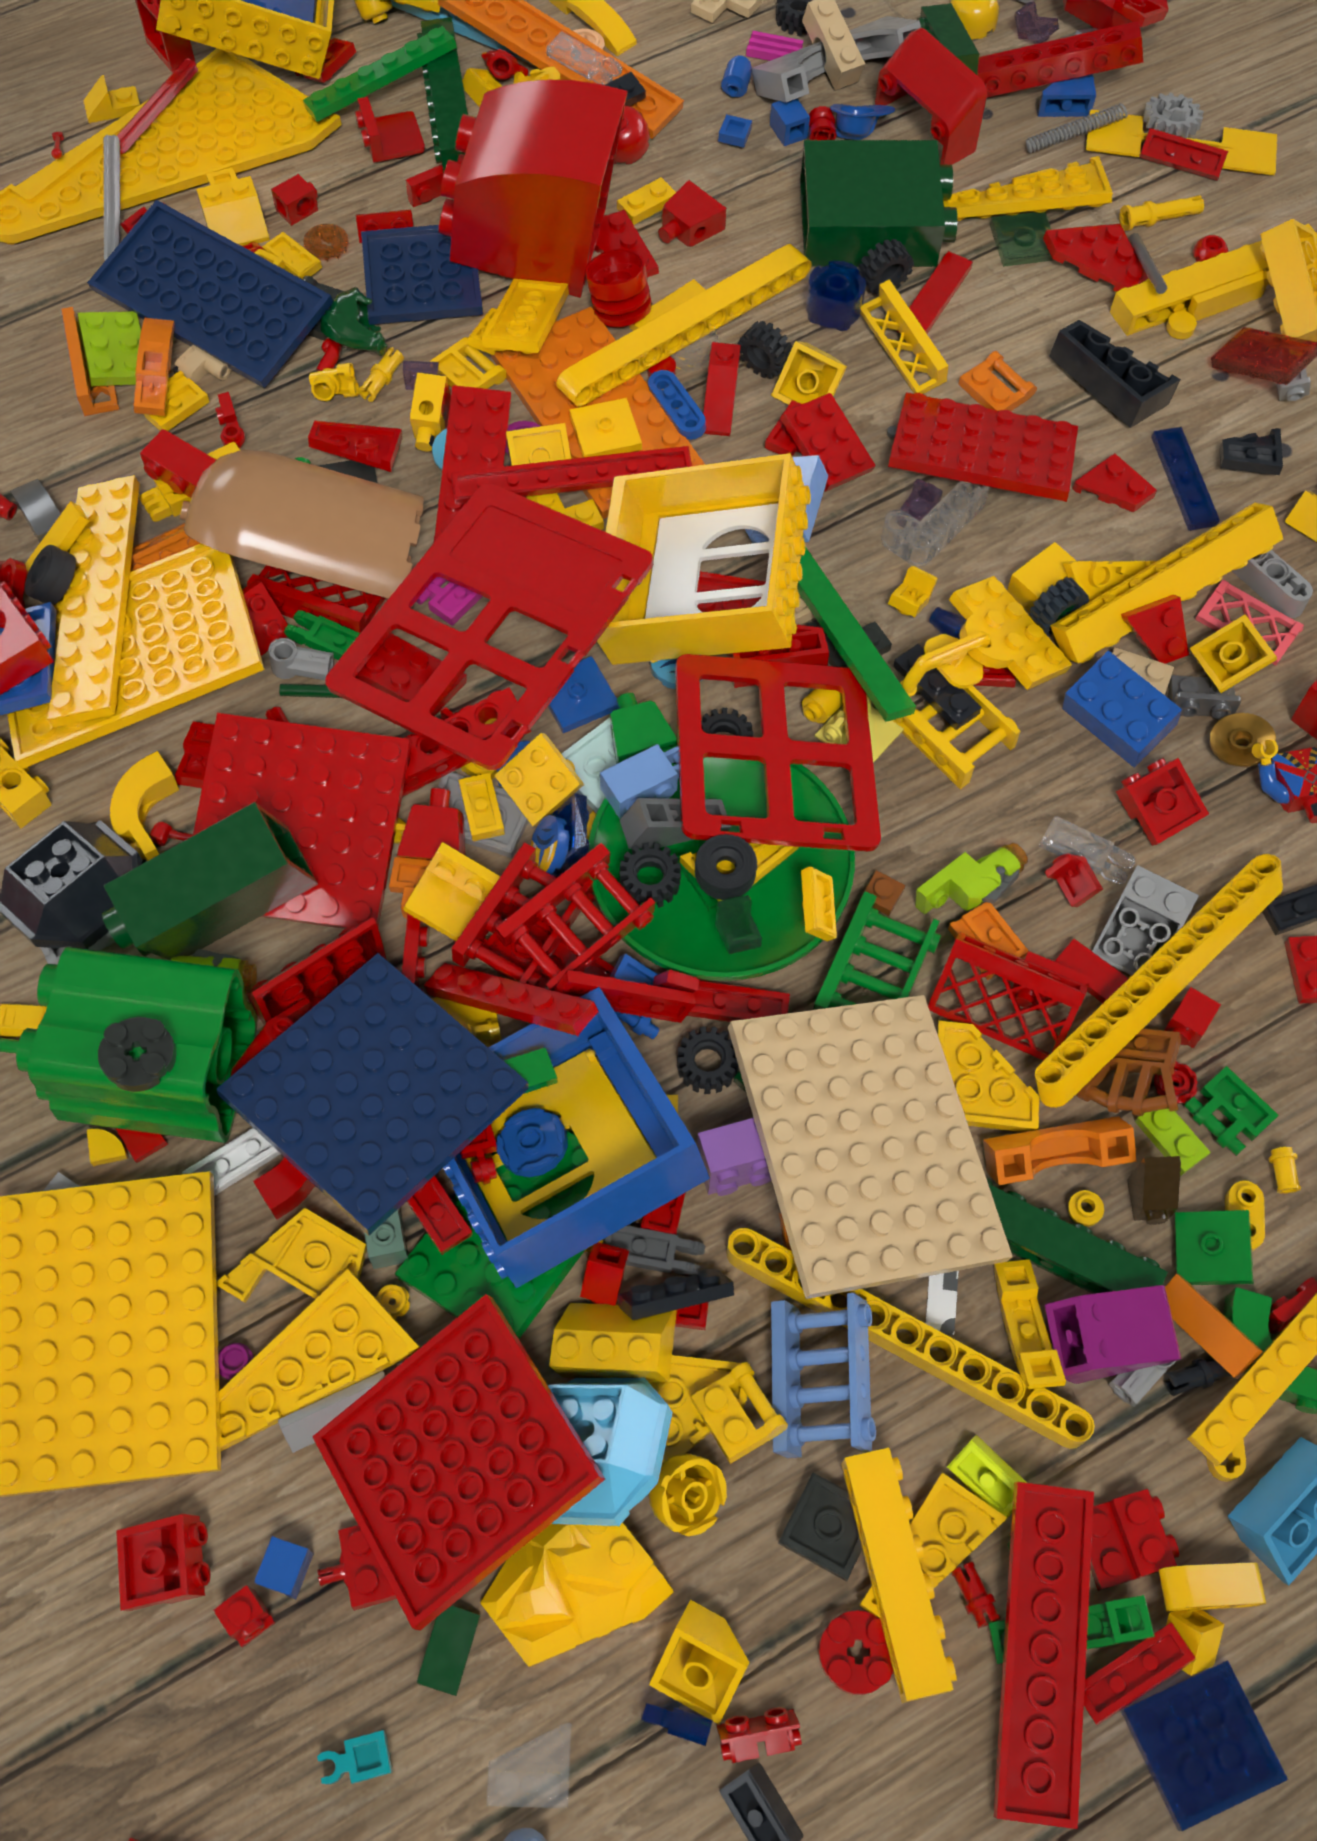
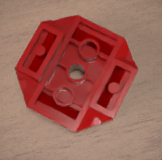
M1063 0L1065 11L1097 30L1138 21L1139 27L1142 28L1164 20L1169 10L1167 0Z

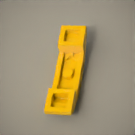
M549 0L565 15L574 12L600 33L604 39L605 47L616 56L637 44V40L629 27L604 0Z
M1030 1259L994 1264L1002 1317L1011 1351L1027 1389L1065 1386L1066 1379L1057 1349L1052 1350L1038 1303L1037 1295L1039 1288Z

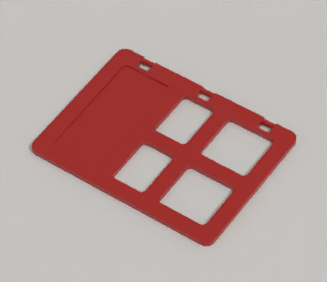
M484 484L476 490L329 671L325 678V684L331 693L487 770H497L506 763L526 732L530 731L573 674L575 667L581 659L588 654L628 601V597L636 586L640 585L654 565L653 556L650 551L495 484ZM442 577L490 599L466 631H458L411 609L435 578ZM622 579L630 581L623 591L616 589ZM519 612L568 635L544 667H535L486 644L509 613ZM394 629H401L449 652L409 702H404L355 678ZM571 650L576 654L568 664L562 662V658ZM470 665H477L526 688L524 694L493 735L487 740H482L431 715ZM512 724L520 726L512 738L505 736Z

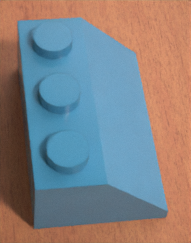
M1302 1437L1283 1454L1282 1458L1259 1480L1258 1484L1228 1515L1240 1540L1288 1586L1317 1555V1445Z

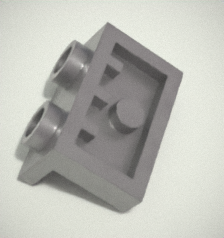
M1171 675L1168 684L1169 699L1182 709V716H1211L1216 719H1222L1227 715L1236 713L1241 704V697L1235 696V685L1220 693L1210 678Z

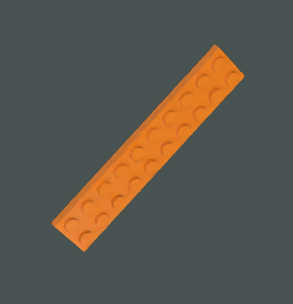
M438 0L439 6L541 70L554 66L561 74L560 80H575L605 85L632 72L646 90V98L630 107H634L643 115L648 124L651 139L683 109V99L524 0Z

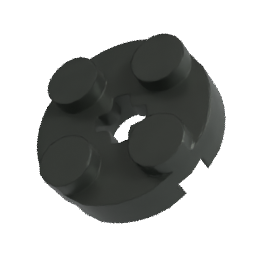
M134 1017L119 1023H113L105 1029L104 1038L100 1042L98 1049V1062L105 1076L115 1083L117 1087L125 1091L138 1092L155 1087L160 1083L159 1079L167 1071L170 1073L174 1067L177 1052L171 1034L161 1021L146 1017ZM136 1047L147 1050L146 1054L140 1055L139 1061H133L132 1057L128 1055Z

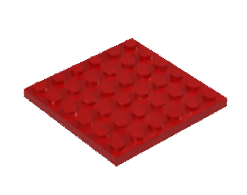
M217 713L193 836L256 802L288 827L318 882V885L260 917L342 929L356 926L373 917L379 928L412 742L406 738Z
M485 1294L312 1436L412 1629L419 1631L606 1480L497 1303L488 1294Z

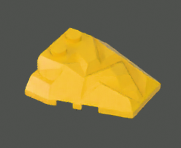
M623 1522L620 1526L550 1524L506 1560L480 1604L527 1666L532 1667L575 1649L576 1646L597 1637L601 1638L618 1628L644 1620L667 1600L674 1591L656 1568L651 1557Z

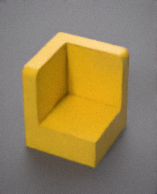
M1203 1610L1170 1612L1166 1625L1172 1622L1197 1659L1182 1670L1192 1676L1212 1667L1215 1664L1224 1623Z

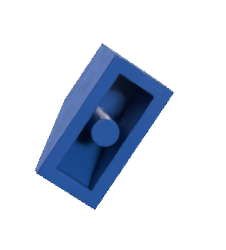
M1093 74L1054 82L1042 91L1037 112L1038 117H1081L1089 115L1096 98Z

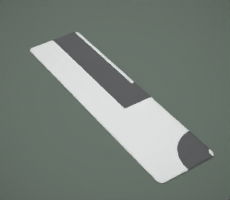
M958 1271L929 1276L926 1324L947 1335H954Z

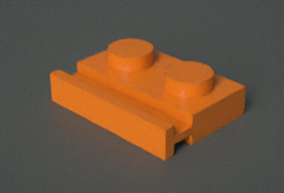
M983 903L963 915L960 920L953 921L949 925L948 930L955 939L961 932L1022 959L1028 953V949L991 903ZM978 967V969H979L981 972L986 971V970H984V969ZM995 974L988 975L985 978L990 980Z

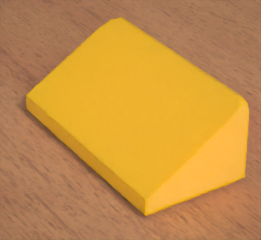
M467 68L462 80L464 91L479 107L484 93L502 87L494 76L484 69Z

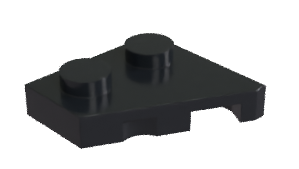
M1271 429L1269 435L1258 437L1256 433H1251L1243 437L1223 439L1220 446V468L1280 475L1283 468L1281 429Z

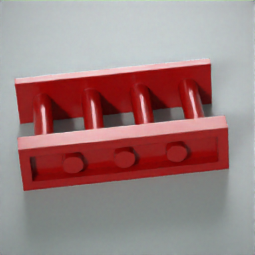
M525 842L520 847L451 948L453 962L465 967L470 958L473 960L478 958L518 982L539 986L542 980V975H540L542 969L534 960L527 970H524L484 947V942H482L488 932L493 933L496 931V927L504 921L500 914L506 905L509 907L514 905L521 908L531 900L522 895L518 888L524 879L528 881L531 878L545 887L557 879L555 876L537 867L538 863L535 862L536 848ZM589 879L583 884L582 892L593 903L595 895L592 894L594 881ZM571 900V904L563 916H558L571 928L581 910ZM554 931L551 932L545 943L532 937L550 958L562 941Z
M602 843L597 845L496 927L497 938L505 947L512 942L515 944L519 943L551 979L545 984V989L554 991L567 970L584 971L634 928L637 927L638 930H641L654 918L655 901L650 897L640 906L608 871L610 851ZM589 879H598L630 914L615 927L582 892V885ZM565 899L567 901L572 900L603 935L589 949L556 913V906ZM539 920L542 923L546 922L577 957L563 970L555 964L529 934L531 932L529 928Z

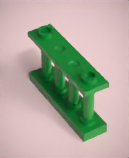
M864 891L814 1003L813 1010L856 1004L841 998L842 994L837 992L841 982L844 984L851 982L890 999L909 997L927 953L931 952L934 954L942 936L936 933L940 921L933 918L928 933L878 914L879 910L874 908L877 896ZM875 926L922 945L916 961L867 942V938L862 936L865 928L872 929ZM863 954L910 973L904 989L855 970V966L850 964L853 955L860 956Z

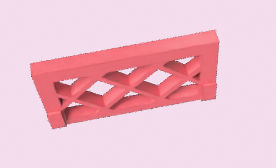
M1223 579L1219 582L1218 587L1200 610L1195 620L1214 631H1218L1233 622L1230 620L1227 609L1242 607L1244 614L1253 625L1269 622L1273 634L1262 637L1266 642L1275 641L1277 649L1273 652L1277 656V660L1272 662V664L1277 665L1297 635L1302 632L1304 624L1291 619ZM1227 593L1240 601L1225 603L1223 595ZM1248 606L1266 616L1252 618ZM1221 610L1225 622L1215 618L1210 613ZM1275 621L1289 628V632L1279 633Z

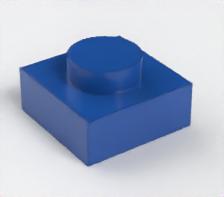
M726 114L719 131L718 142L744 148L752 129V120Z

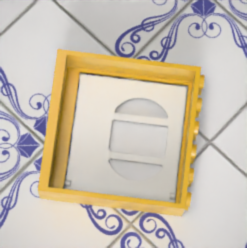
M791 453L614 477L606 532L650 551L653 556L654 565L640 585L636 586L628 597V601L597 640L612 665L678 659L684 654L709 656L791 648L792 634H795L797 630L794 613L795 608L799 607L800 603L797 586L798 581L802 580L800 559L801 555L805 554L803 531L808 528L806 505L811 502L809 486L804 485L801 468L799 465H795ZM739 529L755 530L761 532L769 539L768 542L706 549L719 536ZM769 553L765 585L697 592L702 561ZM622 579L616 589L623 591L630 581ZM761 597L751 608L702 612L697 608V605L701 603Z

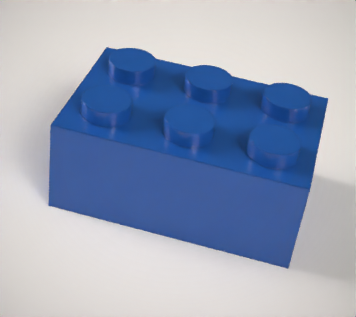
M1109 650L1065 693L1062 707L1065 712L1134 768L1177 726L1182 712L1179 706Z

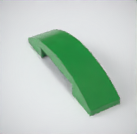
M1145 1595L1089 1606L1087 1650L1155 1637ZM1006 1620L989 1623L997 1664H1003Z

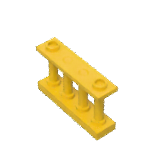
M974 686L964 690L982 707L980 714L958 730L949 726L943 732L937 731L928 722L938 714L930 704L921 711L915 710L912 715L892 720L904 729L902 734L960 790L970 783L975 767L972 764L1000 741L1011 751L1015 748L1021 732L1011 718L1003 715ZM979 720L991 733L967 752H959L950 742Z

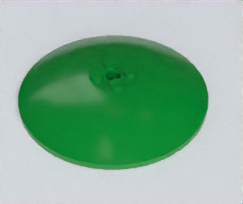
M673 746V747H670V748H667V749L663 750V753L666 752V751H668V750H670V749H672V748H674V747H676V746ZM703 758L705 799H722L727 816L767 818L763 763L751 760ZM791 764L795 819L804 822L849 825L843 809L826 785L802 764ZM679 778L677 782V791H675L674 794L668 799H680ZM605 797L592 824L588 853L602 843L610 851L608 871L620 883L621 861H624V855L627 851L632 854V849L628 847L619 817ZM731 825L732 828L728 831L740 832L739 826ZM824 832L823 838L842 840L841 833ZM694 839L666 847L671 849L670 856L675 853L678 857V863H680L681 855L689 852L692 854L697 853L707 840ZM799 847V849L756 882L747 893L735 899L727 907H724L717 899L707 895L698 885L696 878L680 863L681 879L677 895L673 894V900L670 903L664 900L663 907L658 908L655 903L652 921L641 930H638L637 927L634 928L622 940L652 963L667 970L684 973L698 979L716 981L744 980L776 972L803 958L823 941L805 932L801 870L813 867L832 876L835 919L837 923L847 905L852 890L855 873V851ZM645 867L638 872L637 877L643 884L654 885L663 879V873L658 868ZM598 879L593 880L592 891L597 904L605 918L615 927L630 914Z

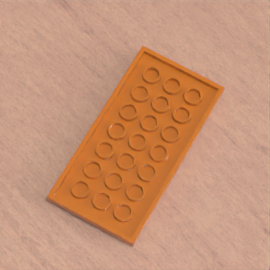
M592 307L555 321L539 353L524 354L521 351L504 350L497 351L495 355H491L496 365H500L506 370L507 381L538 425L547 426L565 423L571 459L583 458L570 419L569 410L579 407L557 388V379L568 367L616 341L604 323L595 315ZM641 374L634 376L584 405L589 406L627 398L642 442V450L639 451L689 446L692 466L705 465L687 438L677 431L650 392L648 384ZM613 487L583 490L589 500L593 499L602 518H608Z

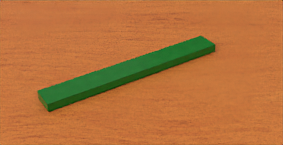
M805 546V554L801 555L800 559L802 580L798 581L797 586L800 596L885 722L914 714L916 705Z

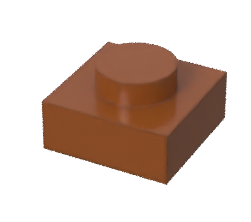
M876 870L864 891L876 895L874 908L890 916L906 885Z

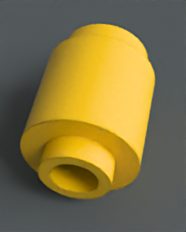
M814 689L802 700L805 717L812 722L821 724L825 723L843 706L842 694L836 690Z

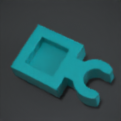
M384 1730L345 1740V1754L340 1755L337 1752L324 1751L317 1756L319 1762L331 1759L335 1763L334 1773L321 1778V1783L326 1785L337 1783L344 1773L348 1772L351 1784L393 1773Z

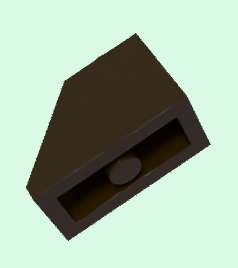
M1180 1156L1143 1158L1127 1179L1134 1221L1146 1220V1224L1149 1225L1162 1224L1167 1222L1176 1212L1179 1202Z

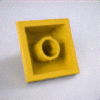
M795 341L771 396L788 405L792 400L804 404L828 393L834 396L847 366L832 355L807 342Z
M1245 614L1189 648L1220 693H1223L1277 660V656Z
M690 1599L649 1685L719 1725L749 1665V1661L726 1619Z

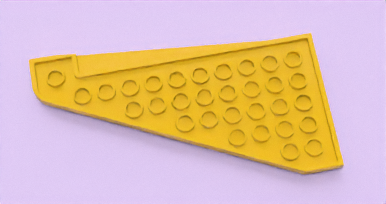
M216 48L197 63V73L127 152L122 155L120 154V210L208 183L206 174L233 167L236 174L312 150L341 126L340 116L333 113L316 122L303 103V100L308 96L244 56ZM147 101L17 186L10 184L0 191V242L14 245L18 242L104 216L103 138L105 135L117 136Z

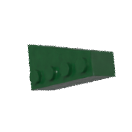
M952 3L921 7L920 18H917L920 21L921 28L927 30L977 75L979 52Z

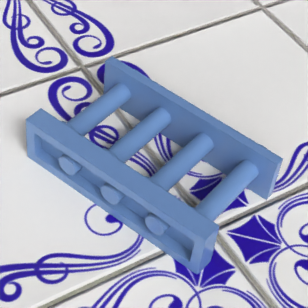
M847 1294L846 1310L801 1314L799 1308L785 1300L771 1302L772 1407L776 1414H781L788 1424L787 1429L783 1433L773 1438L774 1453L786 1458L802 1457L801 1446L805 1442L851 1439V1447L864 1453L872 1451V1441L876 1437V1426L871 1417L868 1326L872 1324V1311L867 1301L857 1294ZM848 1325V1347L807 1351L800 1349V1333H802L803 1329ZM849 1362L848 1385L802 1388L800 1385V1370L804 1366ZM850 1400V1423L803 1426L801 1423V1408L804 1404Z

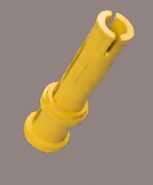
M1201 195L1156 204L1152 201H1145L1142 205L1134 207L1124 205L1119 213L1120 224L1124 231H1130L1136 226L1144 225L1145 227H1151L1161 220L1201 214L1204 211V200L1201 199Z

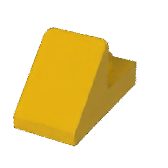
M104 75L100 76L83 100L89 123L122 117L140 105L135 86L109 91Z

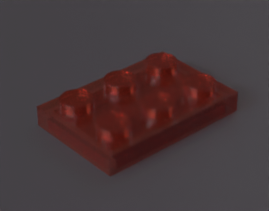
M1243 327L1211 357L1212 368L1288 385L1317 357V342Z

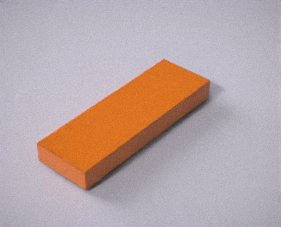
M1176 1274L1165 1286L1172 1319L1234 1378L1239 1379L1263 1351L1181 1275Z

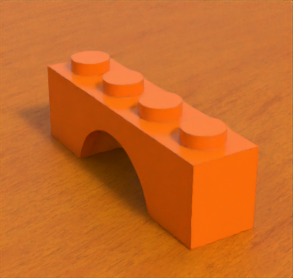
M1119 1116L983 1139L986 1172L998 1185L1032 1180L1039 1171L1063 1164H1091L1099 1167H1108L1137 1162L1134 1128Z

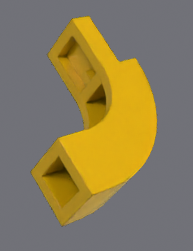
M158 751L138 761L122 776L115 787L110 804V818L114 832L134 848L142 860L145 859L146 861L159 855L155 845L145 831L146 817L156 803L179 791L172 772Z

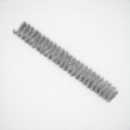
M1119 103V105L1103 109L1099 113L1095 112L1091 116H1084L1083 119H1076L1075 122L1071 121V123L1068 122L1063 126L1060 125L1055 129L1052 128L1031 138L1028 137L1026 140L1027 151L1030 154L1032 151L1035 153L1036 150L1039 151L1040 148L1043 150L1048 145L1051 147L1052 144H1059L1060 141H1067L1068 138H1075V136L1083 135V133L1088 131L1091 132V130L1096 128L1099 129V127L1104 125H1110L1111 122H1119V119H1126L1128 116L1126 107ZM1120 106L1123 107L1124 112H1125V116L1123 115V111H1122V109H1121Z

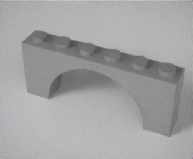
M885 16L849 31L863 60L891 57L908 34L921 28L919 20ZM822 41L751 68L757 96L789 102L809 94L808 81L826 72L824 68L826 53Z

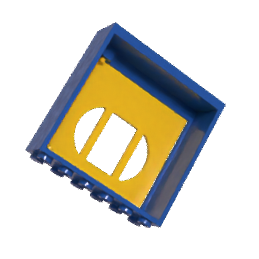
M600 987L579 997L594 1001L599 1012L578 1036L530 1024L488 1047L503 1061L545 1047L557 1075L556 1084L521 1095L491 1123L495 1141L499 1132L501 1134L505 1128V1122L513 1115L533 1108L544 1109L547 1113L561 1116L559 1119L565 1130L568 1128L572 1129L588 1157V1162L519 1201L513 1202L497 1173V1168L503 1165L498 1153L492 1155V1153L484 1154L485 1158H493L497 1178L492 1179L490 1184L483 1185L482 1182L478 1184L508 1242L503 1236L477 1183L474 1182V1178L465 1160L461 1159L460 1153L443 1167L446 1175L454 1185L453 1189L459 1201L468 1213L467 1217L477 1235L479 1234L483 1242L481 1244L489 1260L494 1264L502 1280L509 1277L515 1288L520 1287L710 1179L694 1139ZM599 1062L601 1063L602 1067L604 1068L605 1072L607 1073L608 1077L610 1078L611 1082L613 1083L614 1087L616 1088L617 1092L619 1093L620 1097L622 1098L623 1102L625 1103L626 1107L628 1108L629 1112L631 1113L632 1117L634 1118L635 1122L637 1123L638 1127L643 1133L645 1139L643 1138L642 1134L640 1133L639 1129L637 1128L636 1124L634 1123L633 1119L631 1118L630 1114L628 1113L627 1109L625 1108L624 1104L622 1103L621 1099L619 1098L618 1094L616 1093L615 1089L613 1088L612 1084L610 1083L609 1079L607 1078L606 1074L601 1068ZM476 1156L466 1159L470 1168V1162L477 1161ZM594 1174L592 1186L583 1200L549 1219H535L523 1215L529 1209Z

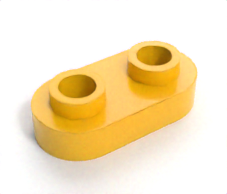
M1239 1181L1225 1195V1211L1249 1210L1253 1252L1263 1243L1265 1238L1264 1195L1256 1184L1250 1181ZM1241 1194H1248L1252 1202L1244 1201Z

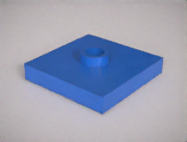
M590 656L578 663L573 674L548 705V708L564 734L610 714L612 711L619 709L616 696L595 660Z

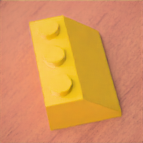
M570 1303L554 1329L549 1367L562 1377L645 1378L648 1382L669 1383L677 1310L632 1320L619 1308V1305Z

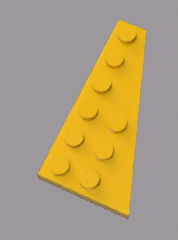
M347 1269L219 1391L221 1451L277 1424L278 1419L390 1367L411 1356L421 1347L358 1278Z

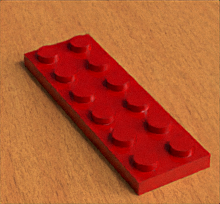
M452 385L434 542L465 505L455 504L451 472L504 466L507 441L506 431H508L511 404L510 391Z

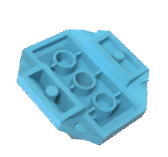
M575 1378L567 1383L548 1385L606 1479L552 1524L620 1526L630 1515L629 1510L641 1502L658 1484L673 1413L672 1410L645 1378Z

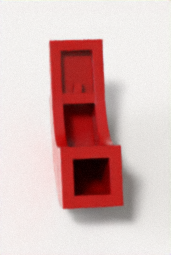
M285 1157L276 1167L253 1181L276 1220L300 1205L315 1187Z

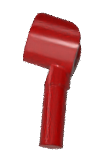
M165 822L156 823L149 833L152 842L159 846H165L169 838L185 841L193 836V834L173 830Z

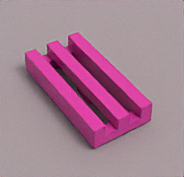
M752 31L749 45L746 49V56L771 61L802 49L803 40Z

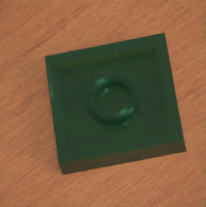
M1032 212L991 218L990 228L1003 267L1054 261L1043 240L1046 230H1051L1046 212Z

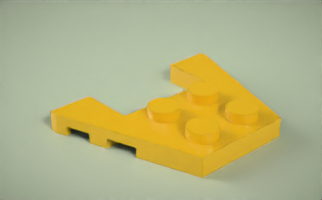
M304 1208L270 1236L269 1240L253 1254L250 1253L240 1261L241 1264L228 1275L222 1276L216 1284L221 1289L246 1303L265 1272L269 1271L316 1299L347 1269L358 1280L360 1279L367 1245Z

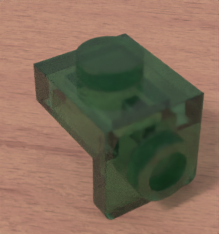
M749 895L729 898L717 903L715 926L728 954L760 948L762 945V936L751 916L752 901Z

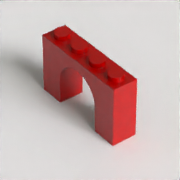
M5 581L0 583V628H4L0 635V695L54 662L47 652L52 646L41 630L39 631L33 619L27 614Z

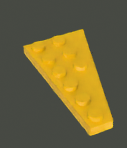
M1095 156L1090 158V163L1081 166L1076 161L1068 163L1065 170L1058 171L1049 168L1012 178V184L1000 186L999 182L989 184V188L985 191L980 192L976 189H969L953 193L950 200H943L944 207H956L957 221H960L966 217L989 218L996 214L1012 216L1026 211L1042 213L1048 209L1061 208L1063 210H1071L1076 206L1086 205L1100 207L1103 204L1112 203L1113 192L1100 157Z

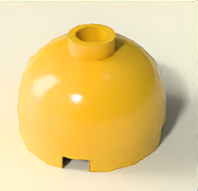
M997 0L950 1L971 39H982L987 37V32L992 30L993 33L995 31L999 17Z
M686 1453L672 1456L662 1463L658 1484L649 1492V1503L654 1516L668 1529L685 1536L702 1534L712 1527L718 1519L714 1515L717 1513L719 1505L724 1506L727 1498L726 1481L722 1471L708 1459Z

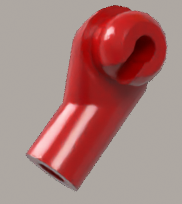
M328 338L322 343L321 349L324 355L316 368L317 371H322L325 368L333 369L341 355L342 345Z

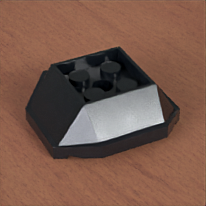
M101 820L90 824L63 821L4 868L0 893V914L35 947L61 948L71 946L73 948L89 949L109 932L103 921L102 912L114 905L103 885L140 866L142 858L134 848Z

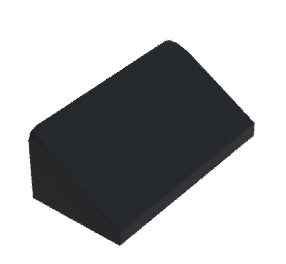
M757 1763L719 1790L748 1841H800L803 1838L802 1831L760 1763Z

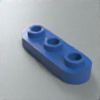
M668 370L654 372L648 379L649 390L677 431L689 440L701 437L706 431V420L703 412L674 373Z

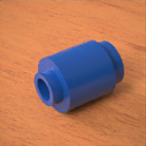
M738 55L727 63L721 82L722 90L727 95L737 98L745 95L752 75V66L748 58Z

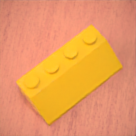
M1291 219L1260 234L1263 243L1260 245L1262 257L1268 263V282L1275 290L1276 297L1273 299L1276 311L1278 314H1281L1283 322L1280 325L1281 334L1285 341L1296 346L1317 343V242L1313 230Z

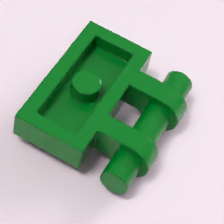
M1227 1066L1200 1091L1209 1100L1205 1106L1195 1097L1191 1098L1184 1106L1194 1115L1192 1119L1199 1126L1203 1124L1217 1137L1216 1142L1222 1148L1227 1147L1235 1156L1246 1147L1236 1137L1240 1132L1253 1141L1279 1116ZM1217 1109L1233 1123L1229 1128H1226L1213 1115Z

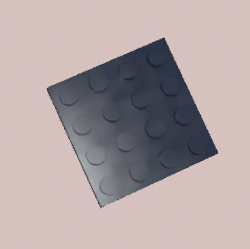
M439 225L361 231L366 297L372 299V303L367 305L369 325L483 315L478 269L450 261L451 237L439 234Z

